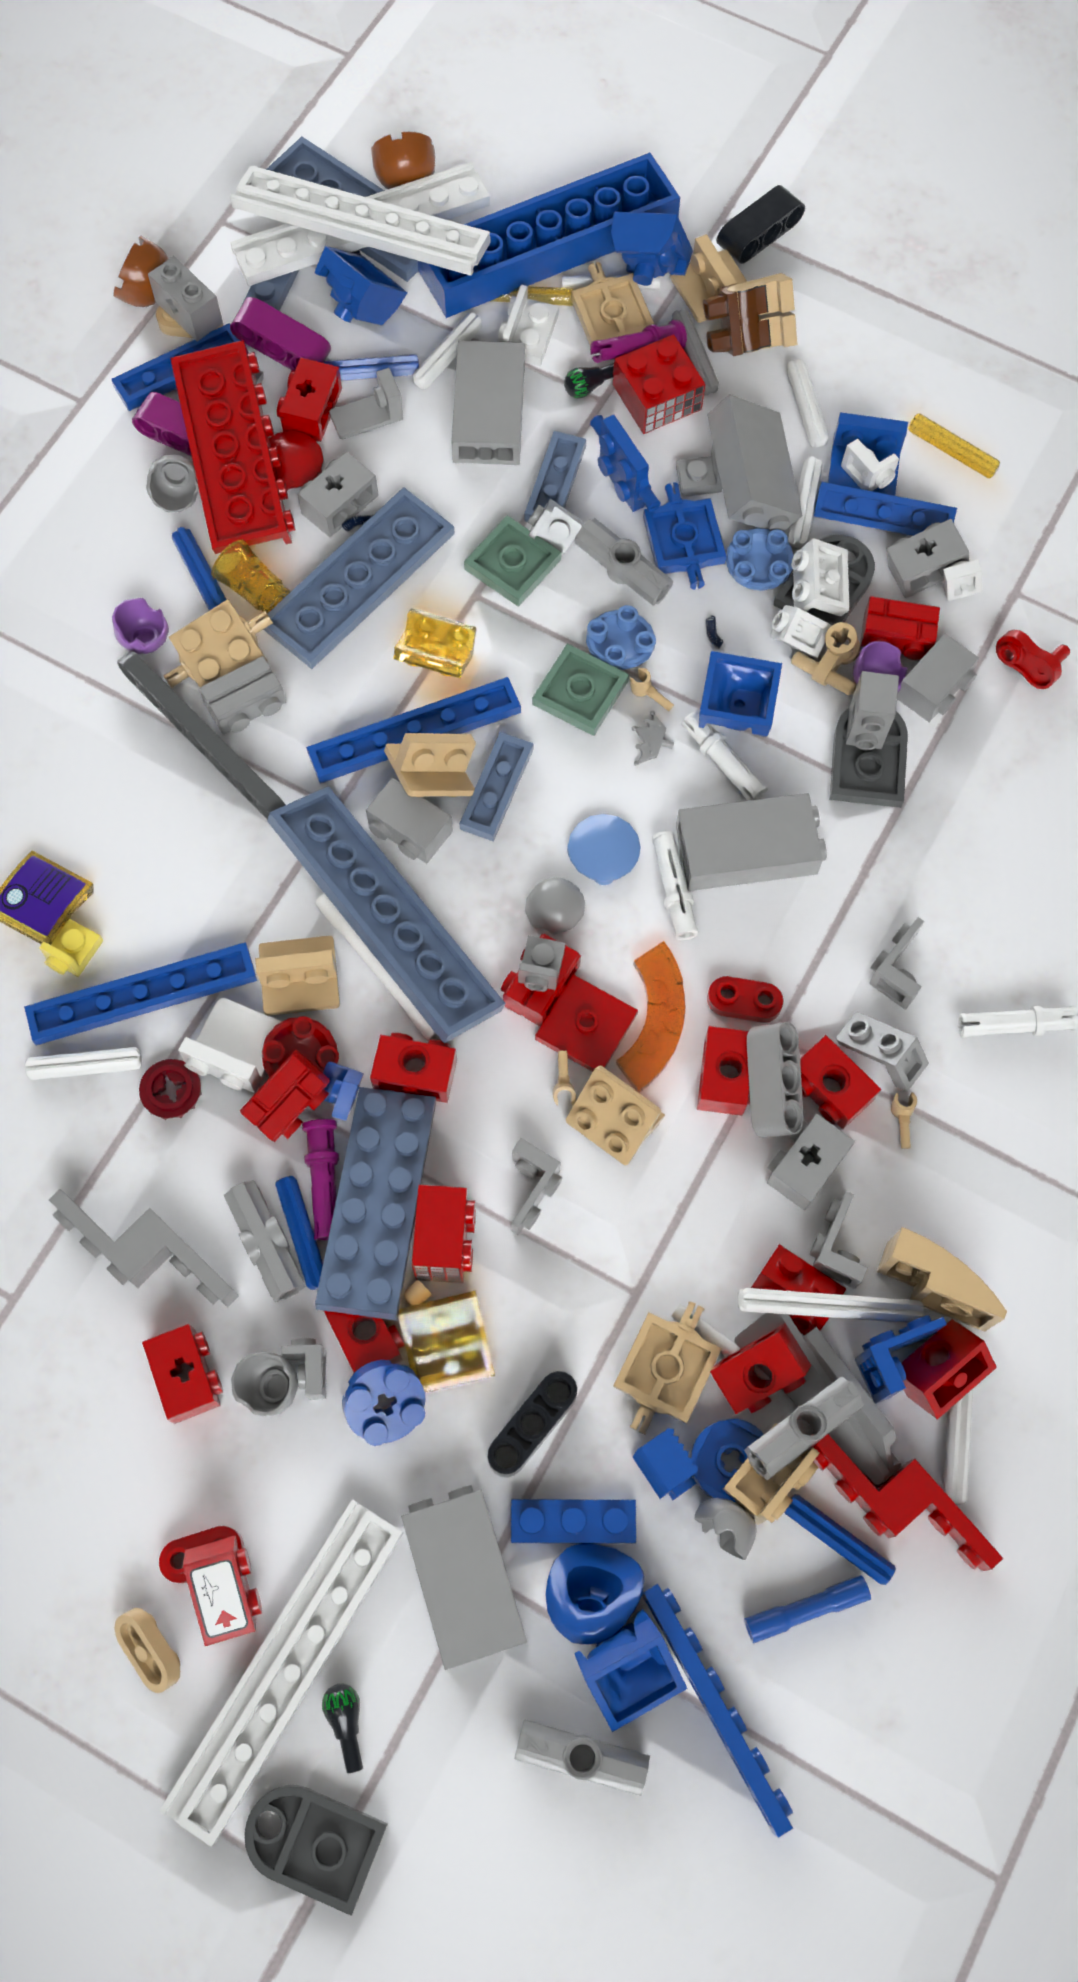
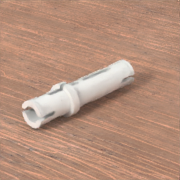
M699 709L686 716L681 725L701 746L699 750L704 756L709 755L747 801L760 799L764 795L763 793L767 792L768 788L764 786L743 760L732 750L725 741L726 736L721 731L717 732L709 723L704 728H699Z
M659 832L652 837V843L655 847L667 897L664 900L665 909L670 911L676 940H689L696 937L699 933L691 907L694 904L693 895L688 893L674 832Z
M1031 1006L1030 1010L960 1013L959 1025H974L963 1026V1028H959L960 1036L965 1038L967 1036L1032 1032L1034 1036L1043 1035L1044 1031H1074L1078 1028V1019L1063 1020L1062 1018H1072L1078 1015L1075 1006L1052 1009Z

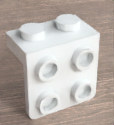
M220 998L216 1001L197 1040L194 1041L185 1037L178 1051L186 1062L185 1067L202 1076H206L208 1073L218 1077L220 1082L232 1089L241 1091L244 1088L255 1093L266 1072L263 1067L261 1052L265 1038L273 1027L281 1021L229 999Z

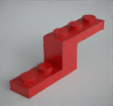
M829 1434L813 1447L819 1452V1455L813 1462L820 1470L823 1471L827 1468L838 1480L834 1484L838 1492L849 1503L853 1501L858 1503L866 1513L863 1516L864 1521L878 1536L884 1533L887 1538L896 1537L917 1516L927 1509L930 1512L927 1516L930 1523L942 1535L946 1536L949 1534L960 1546L957 1549L959 1556L972 1569L978 1567L981 1571L992 1570L1004 1559L916 1459L906 1462L883 1485L876 1489Z

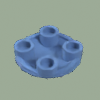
M764 528L737 531L727 548L726 554L727 568L735 581L748 589L759 591L774 589L784 583L793 571L791 563L794 556L792 547L787 542L788 537L786 533L780 529L770 531Z
M625 605L620 607L619 610L605 612L591 620L587 627L586 644L592 656L618 669L626 670L638 667L650 658L655 649L656 636L651 625L642 616L638 615L637 609Z
M600 814L590 816L577 824L570 834L567 852L570 861L578 872L589 879H593L599 885H609L614 880L620 879L631 872L638 862L641 846L638 834L628 822L618 816Z

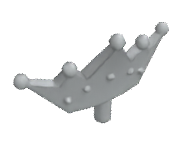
M655 711L650 712L653 720L644 719V723L648 727L632 726V730L636 731L644 743L641 745L636 744L635 746L642 753L639 760L634 762L635 766L657 758L661 745L673 748L674 742L664 739L667 728L655 715Z

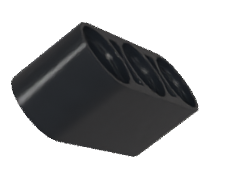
M777 185L729 220L720 230L716 239L717 244L724 250H727L740 264H744L792 229L802 218L805 212V205L782 185Z
M562 1371L552 1372L547 1375L494 1439L488 1449L487 1458L490 1468L495 1474L508 1478L519 1473L571 1409L577 1396V1385L571 1375ZM562 1382L569 1388L570 1396L564 1402H554L548 1397V1387L552 1383ZM537 1414L543 1419L545 1426L539 1434L528 1435L522 1430L521 1421L526 1415ZM510 1446L516 1450L518 1460L515 1465L510 1468H502L497 1465L494 1456L500 1447Z

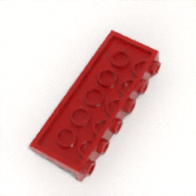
M244 340L170 358L212 550L215 554L280 538H283L286 545L291 544L290 532L295 531L296 528L291 510L285 511L283 500L288 499V492L284 479H278L276 468L281 467L277 447H271L269 436H274V431L269 414L264 415L261 406L267 404L262 383H256L254 374L260 373L255 352L249 353Z

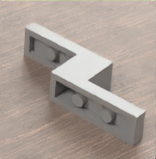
M61 1189L49 1199L58 1209L52 1214L53 1217L68 1231L75 1226L84 1235L79 1241L80 1244L95 1258L102 1253L111 1262L106 1269L122 1285L129 1280L139 1288L173 1254L174 1256L169 1262L185 1278L192 1272L202 1282L196 1289L213 1305L220 1300L228 1308L239 1297L151 1208L114 1242Z

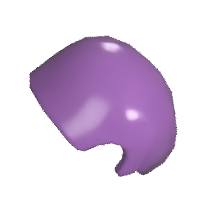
M144 598L125 600L114 609L112 615L114 635L119 644L125 649L132 650L137 654H149L156 651L166 642L169 627L161 609L154 610L149 607Z
M874 641L863 647L853 666V677L856 685L862 671L899 676V692L902 680L906 677L908 668L903 667L901 664V651L885 641Z

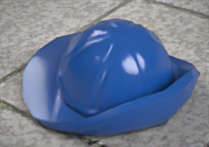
M583 1543L566 1548L554 1560L547 1580L545 1596L547 1612L552 1623L566 1639L576 1644H596L612 1637L625 1625L642 1597L645 1579L644 1572L640 1564L633 1558L612 1547Z

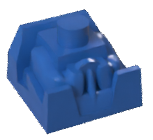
M614 212L611 234L616 253H622V259L627 264L626 271L627 273L634 274L633 281L643 286L651 285L653 278L664 276L667 272L670 275H686L693 249L677 214Z
M328 246L324 247L314 272L319 276L326 277V282L332 288L330 296L338 302L334 314L349 323L355 318L356 320L383 325L396 312L408 293L364 256Z
M711 651L699 713V728H704L707 723L737 731H745L751 728L752 734L767 737L772 728L783 663Z
M643 1609L637 1612L634 1624L631 1622L620 1628L612 1637L596 1643L597 1647L589 1652L587 1658L580 1651L574 1653L584 1680L612 1732L688 1689L663 1636Z

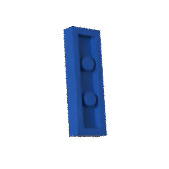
M511 1499V1543L636 1544V1500Z

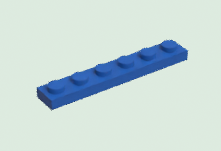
M505 677L306 747L307 753L321 784L388 760L384 752L386 744H401L405 733L463 734L520 714L521 705L509 678Z
M244 942L24 1006L32 1041L37 1046L257 981L248 946Z
M658 1584L650 1587L643 1592L642 1597L770 1830L778 1838L793 1829L787 1818L793 1814L791 1806L780 1788L772 1791L764 1775L769 1773L770 1769L759 1749L755 1747L750 1750L741 1734L746 1732L747 1728L736 1708L733 1706L727 1709L719 1693L723 1692L725 1688L712 1666L705 1670L697 1655L703 1649L691 1627L683 1630L675 1614L680 1612L681 1609L669 1588L662 1591Z

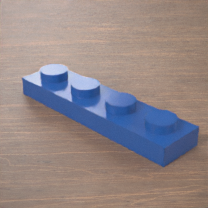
M230 323L210 332L198 342L192 340L112 378L113 387L127 410L131 411L140 407L150 392L165 395L177 389L170 358L240 340L232 334Z
M821 482L814 517L914 536L923 532L934 523H942L949 519H952L954 523L957 508Z

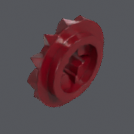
M178 1059L162 1060L152 1065L144 1073L139 1085V1096L143 1106L151 1115L164 1120L175 1117L182 1118L189 1110L195 1109L196 1102L199 1096L202 1095L201 1079L197 1073L185 1067L186 1062ZM165 1077H168L175 1086L182 1085L181 1088L176 1090V1102H173L167 1094L161 1096V1093L166 1090L165 1084L167 1082Z

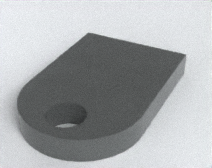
M831 535L820 540L847 549L857 557L853 561H848L849 611L842 617L815 608L807 611V613L831 625L846 621L870 586L875 571L874 558L867 546L861 541L846 535ZM793 573L774 600L773 605L781 610L785 605L794 607V600L792 598L794 588Z
M848 708L840 716L834 732L829 800L901 808L904 803L908 742V731L903 718L896 711L882 749L862 750L853 745H846Z
M286 1785L264 1795L251 1810L245 1827V1847L253 1866L265 1877L352 1916L388 1823L307 1787ZM265 1811H273L281 1819V1831L276 1837H265L258 1829V1819Z

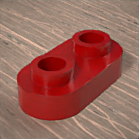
M723 976L713 981L707 994L708 1005L714 1013L724 1017L767 1023L776 1019L781 1012L784 1002L781 991L773 984L730 976ZM728 989L733 992L734 997L724 998L721 995V991ZM767 996L770 998L771 1003L764 1005L759 1002L758 997Z
M217 1526L173 1540L161 1551L159 1557L160 1571L171 1582L187 1583L184 1569H176L173 1565V1559L176 1554L180 1552L185 1554L187 1549L232 1536L236 1537L238 1548L243 1549V1539L236 1530L227 1526Z

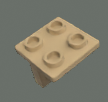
M707 234L695 238L693 255H691V263L688 265L686 275H670V279L698 323L707 320L704 315L703 300L718 295V288L731 287L747 282L727 250L718 252Z
M405 733L401 744H386L384 752L408 796L456 797L472 796L475 788L465 772L476 745L471 734Z
M332 936L259 944V958H255L256 973L262 985L263 1011L265 1015L272 1016L334 1009L340 1006L335 945Z
M598 1066L592 1072L568 1114L566 1123L620 1163L628 1165L643 1141L659 1126L665 1114L661 1112L658 1106L607 1069Z
M814 1448L805 1451L769 1480L757 1474L747 1458L722 1490L754 1516L753 1518L757 1525L766 1520L773 1523L775 1519L778 1520L792 1503L793 1500L787 1495L794 1487L798 1491L801 1486L804 1487L819 1468L813 1462L819 1455V1452Z

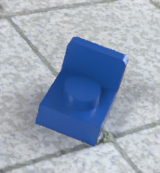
M328 1062L323 1074L330 1080L324 1088L329 1095L324 1101L335 1104L332 1117L346 1121L353 1108L364 1073Z

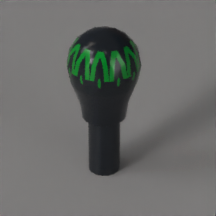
M614 363L601 368L597 366L591 368L578 367L570 370L565 376V390L571 397L577 399L586 397L598 386L602 385L605 380L613 378Z
M344 1683L336 1684L325 1692L322 1698V1711L333 1729L335 1738L340 1740L346 1773L349 1774L363 1769L356 1736L359 1733L360 1698L350 1685Z

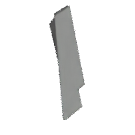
M765 1313L735 1337L734 1342L741 1349L786 1323L812 1365L804 1376L806 1382L786 1395L797 1406H800L841 1376L848 1381H852L860 1391L865 1405L831 1431L829 1435L875 1485L883 1483L902 1467L901 1462L897 1460L890 1450V1446L896 1441L893 1426L817 1327L803 1337L788 1314ZM756 1364L770 1379H772V1372L767 1366L763 1364Z

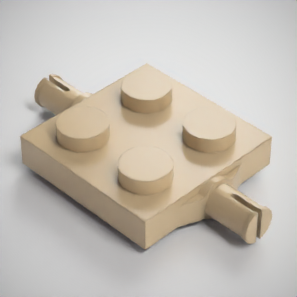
M593 262L588 266L593 282L587 287L571 291V301L590 346L594 340L642 332L646 326L654 324L639 286L633 281V273L618 278H607L601 263L596 262L594 265Z
M229 599L225 600L169 636L170 641L179 654L181 665L164 674V678L171 688L188 677L194 680L199 687H202L261 656L268 661L258 646L255 634L273 624L266 611H263V613L247 622L237 613Z
M688 1302L680 1323L666 1321L648 1312L613 1385L614 1388L632 1396L640 1405L630 1428L636 1431L644 1416L645 1419L639 1430L641 1434L646 1435V1431L655 1413L667 1414L687 1424L710 1375V1371L722 1349L704 1340L694 1330L704 1311V1308L698 1305L692 1319H690L696 1303Z

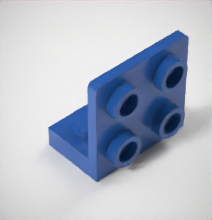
M840 412L833 437L828 483L861 489L841 467L847 445L856 439H859L866 448L873 451L879 462L892 454H895L900 460L908 422ZM899 461L893 481L885 488L880 489L878 487L873 492L896 495Z
M930 1315L920 1317L898 1330L900 1335L895 1336L893 1331L889 1330L869 1339L870 1342L862 1345L864 1352L855 1358V1362L875 1404L893 1397L906 1388L903 1382L906 1380L905 1370L900 1360L896 1356L892 1357L890 1353L932 1336L947 1325L944 1317L934 1321L931 1320Z

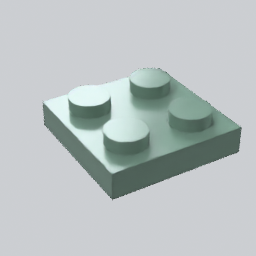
M507 515L464 561V569L519 607L561 561L562 552L539 536H536L535 539L528 536L530 530Z
M567 643L532 697V705L595 736L628 683L629 674Z

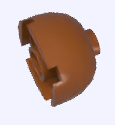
M408 131L401 132L402 139L392 140L390 134L374 143L371 147L373 168L377 179L385 188L391 189L434 174L435 149L429 136Z
M140 235V245L137 243L133 244L120 270L118 277L124 280L122 288L120 289L115 286L113 296L135 307H149L156 302L148 273L166 262L169 257L157 244Z

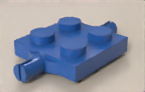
M602 415L595 416L590 421V425L599 436L600 457H598L597 461L600 471L605 477H610L614 483L618 498L622 502L626 501L632 512L645 506L649 512L657 510L661 502L651 490L648 480V463L615 415L603 419Z
M673 482L672 488L671 483L665 486L668 503L660 506L653 512H649L647 509H644L643 519L655 566L665 574L680 571L687 572L690 588L696 590L697 585L698 589L705 585L701 569L725 564L726 553L711 498L696 501L683 500L679 484Z

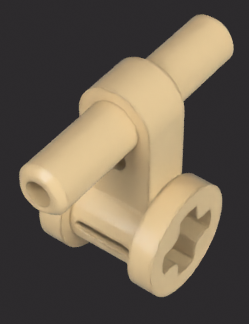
M840 622L832 625L827 630L825 643L828 650L820 662L798 651L792 656L791 664L811 674L812 680L823 686L829 684L849 696L854 693L856 683L836 671L840 665L850 664L857 659L860 654V643L855 628L848 623ZM838 642L842 643L839 648L836 645Z

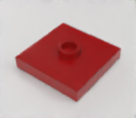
M573 974L537 1031L535 1040L556 1052L567 1051L568 1059L593 1072L598 1066L607 1067L638 1015V1009Z

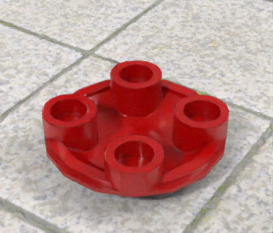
M296 431L280 432L269 437L271 447H277L281 467L276 468L278 479H284L287 491L292 488L302 487L305 483L313 481L322 473L324 461L322 449L314 438Z
M306 1016L288 1018L275 1025L266 1036L261 1051L263 1067L269 1078L295 1050L305 1056L322 1073L328 1062L337 1064L339 1060L337 1043L330 1030L319 1021Z

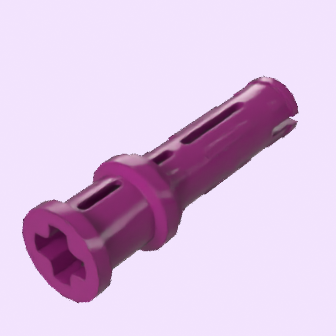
M677 319L659 327L651 324L646 326L642 332L594 340L590 346L591 355L600 353V355L594 356L592 359L595 363H601L620 357L673 334L684 349L687 342L686 328Z
M316 1119L302 1123V1131L306 1132L308 1154L304 1156V1163L310 1168L315 1241H328L337 1199L335 1166L340 1159L339 1153L335 1152L334 1130L337 1129V1121L332 1119Z

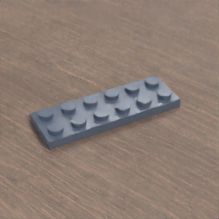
M303 136L266 169L363 197L385 191ZM372 247L359 249L406 282L418 272L417 260Z
M403 487L267 613L273 624L263 630L313 669L455 534L454 526Z
M359 1087L315 1301L316 1310L397 1321L416 1217L418 1185L422 1184L436 1097Z

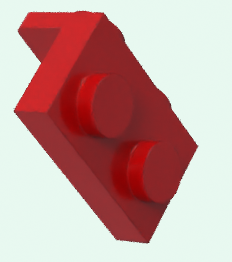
M780 1244L751 1286V1288L837 1295H843L846 1291L845 1287ZM789 1315L799 1332L804 1336L816 1327L821 1331L830 1318Z

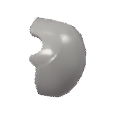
M163 455L152 463L147 475L146 489L154 505L166 512H181L195 503L199 487L194 464L191 460L181 455Z
M548 878L538 883L526 900L525 912L530 924L534 928H542L551 934H558L559 932L562 933L573 929L582 919L585 900L580 889L572 882L562 878Z
M271 1352L248 1354L237 1363L231 1377L232 1394L235 1401L246 1406L253 1414L260 1416L281 1414L293 1403L299 1387L294 1366L283 1356Z
M713 1498L700 1504L695 1513V1520L702 1524V1531L707 1533L710 1529H714L716 1534H720V1548L737 1558L746 1560L757 1533L756 1523L750 1512L740 1504L724 1498Z

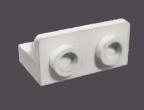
M521 285L517 297L512 296L508 306L509 319L508 322H502L498 341L525 343V363L541 367L559 316V306L528 299V286Z
M812 538L801 549L797 550L792 558L791 566L794 582L792 598L794 600V607L806 612L811 608H815L842 617L849 611L848 550Z

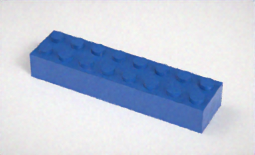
M649 152L464 224L490 232L491 243L479 264L474 266L472 276L418 261V271L443 314L448 318L519 290L521 285H532L615 252L611 234L614 212L677 214L679 218L680 196Z

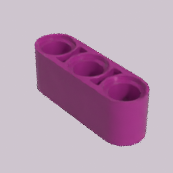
M255 297L245 299L230 324V330L240 341L244 340L248 346L290 370H296L300 357L322 363L331 351L329 342L322 335Z
M150 392L133 416V426L142 435L192 457L180 402L160 393Z

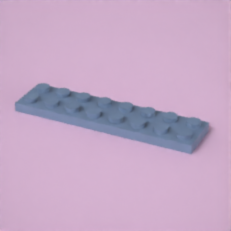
M329 786L269 813L267 822L444 1044L503 1010L506 1004Z

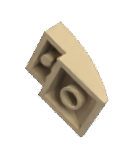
M904 1227L887 1242L877 1272L913 1286L914 1289L910 1300H919L926 1309L984 1332L1005 1319L1007 1310L994 1292L967 1265L943 1247Z

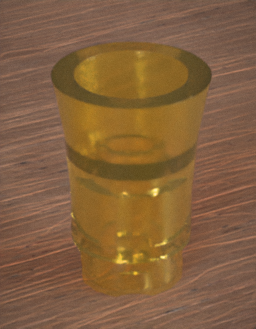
M237 540L226 547L212 567L211 575L214 579L232 589L256 610L268 613L290 593V590L283 585L282 580L256 556L244 540Z

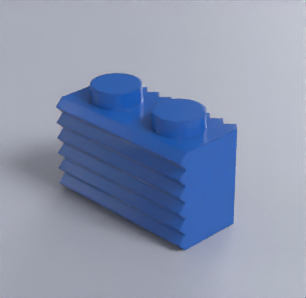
M668 1428L637 1449L633 1459L659 1499L668 1494L673 1501L697 1484L693 1476L698 1472V1466L693 1465V1458H688L689 1451L683 1450L684 1444L678 1443L679 1437L673 1436L674 1429Z

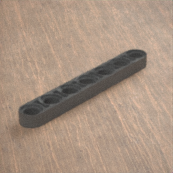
M129 651L117 661L119 668L128 680L267 820L270 812L286 805L134 651Z

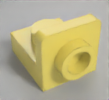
M68 919L52 944L49 945L43 942L39 949L46 957L44 963L49 968L62 975L68 971L79 977L102 944L103 939L99 934Z

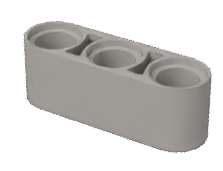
M788 1021L752 1027L747 1034L752 1127L755 1133L762 1138L798 1134L803 1127L804 1114L799 1038L796 1028Z

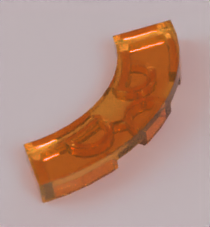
M665 941L633 962V966L637 970L645 988L647 1015L645 1025L638 1039L623 1056L616 1060V1065L638 1093L647 1088L668 1065L677 1048L685 1020L686 1006L683 978L679 966Z

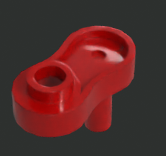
M1015 629L1008 631L996 643L998 658L1005 665L1017 670L1032 686L1038 689L1049 688L1061 677L1062 666L1060 663L1070 655V649L1067 645L1062 644L1052 653H1049L1038 647L1026 633Z

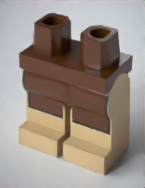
M783 273L736 284L731 287L718 288V295L703 300L705 318L709 321L721 318L722 329L709 331L706 335L707 347L711 352H728L732 356H738L765 348L798 345L795 314L790 312L795 310L792 278Z

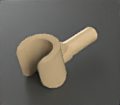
M639 668L638 676L642 682H636L630 677L632 693L639 697L649 696L669 712L674 707V704L652 686L650 672L647 669Z
M558 1051L559 1076L558 1083L553 1088V1099L558 1106V1093L561 1090H568L571 1092V1104L573 1105L576 1101V1093L568 1076L567 1051Z
M911 1092L908 1101L909 1106L905 1107L899 1103V1095L896 1093L891 1103V1112L899 1119L901 1149L911 1148L910 1116L917 1105V1097Z
M416 1280L405 1291L404 1297L406 1302L413 1309L417 1310L426 1307L423 1303L432 1294L419 1280ZM430 1325L433 1337L441 1333L435 1325Z

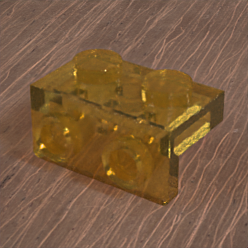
M411 608L407 614L406 629L394 647L393 659L405 662L410 666H419L436 671L444 676L461 678L473 657L477 628L473 625Z

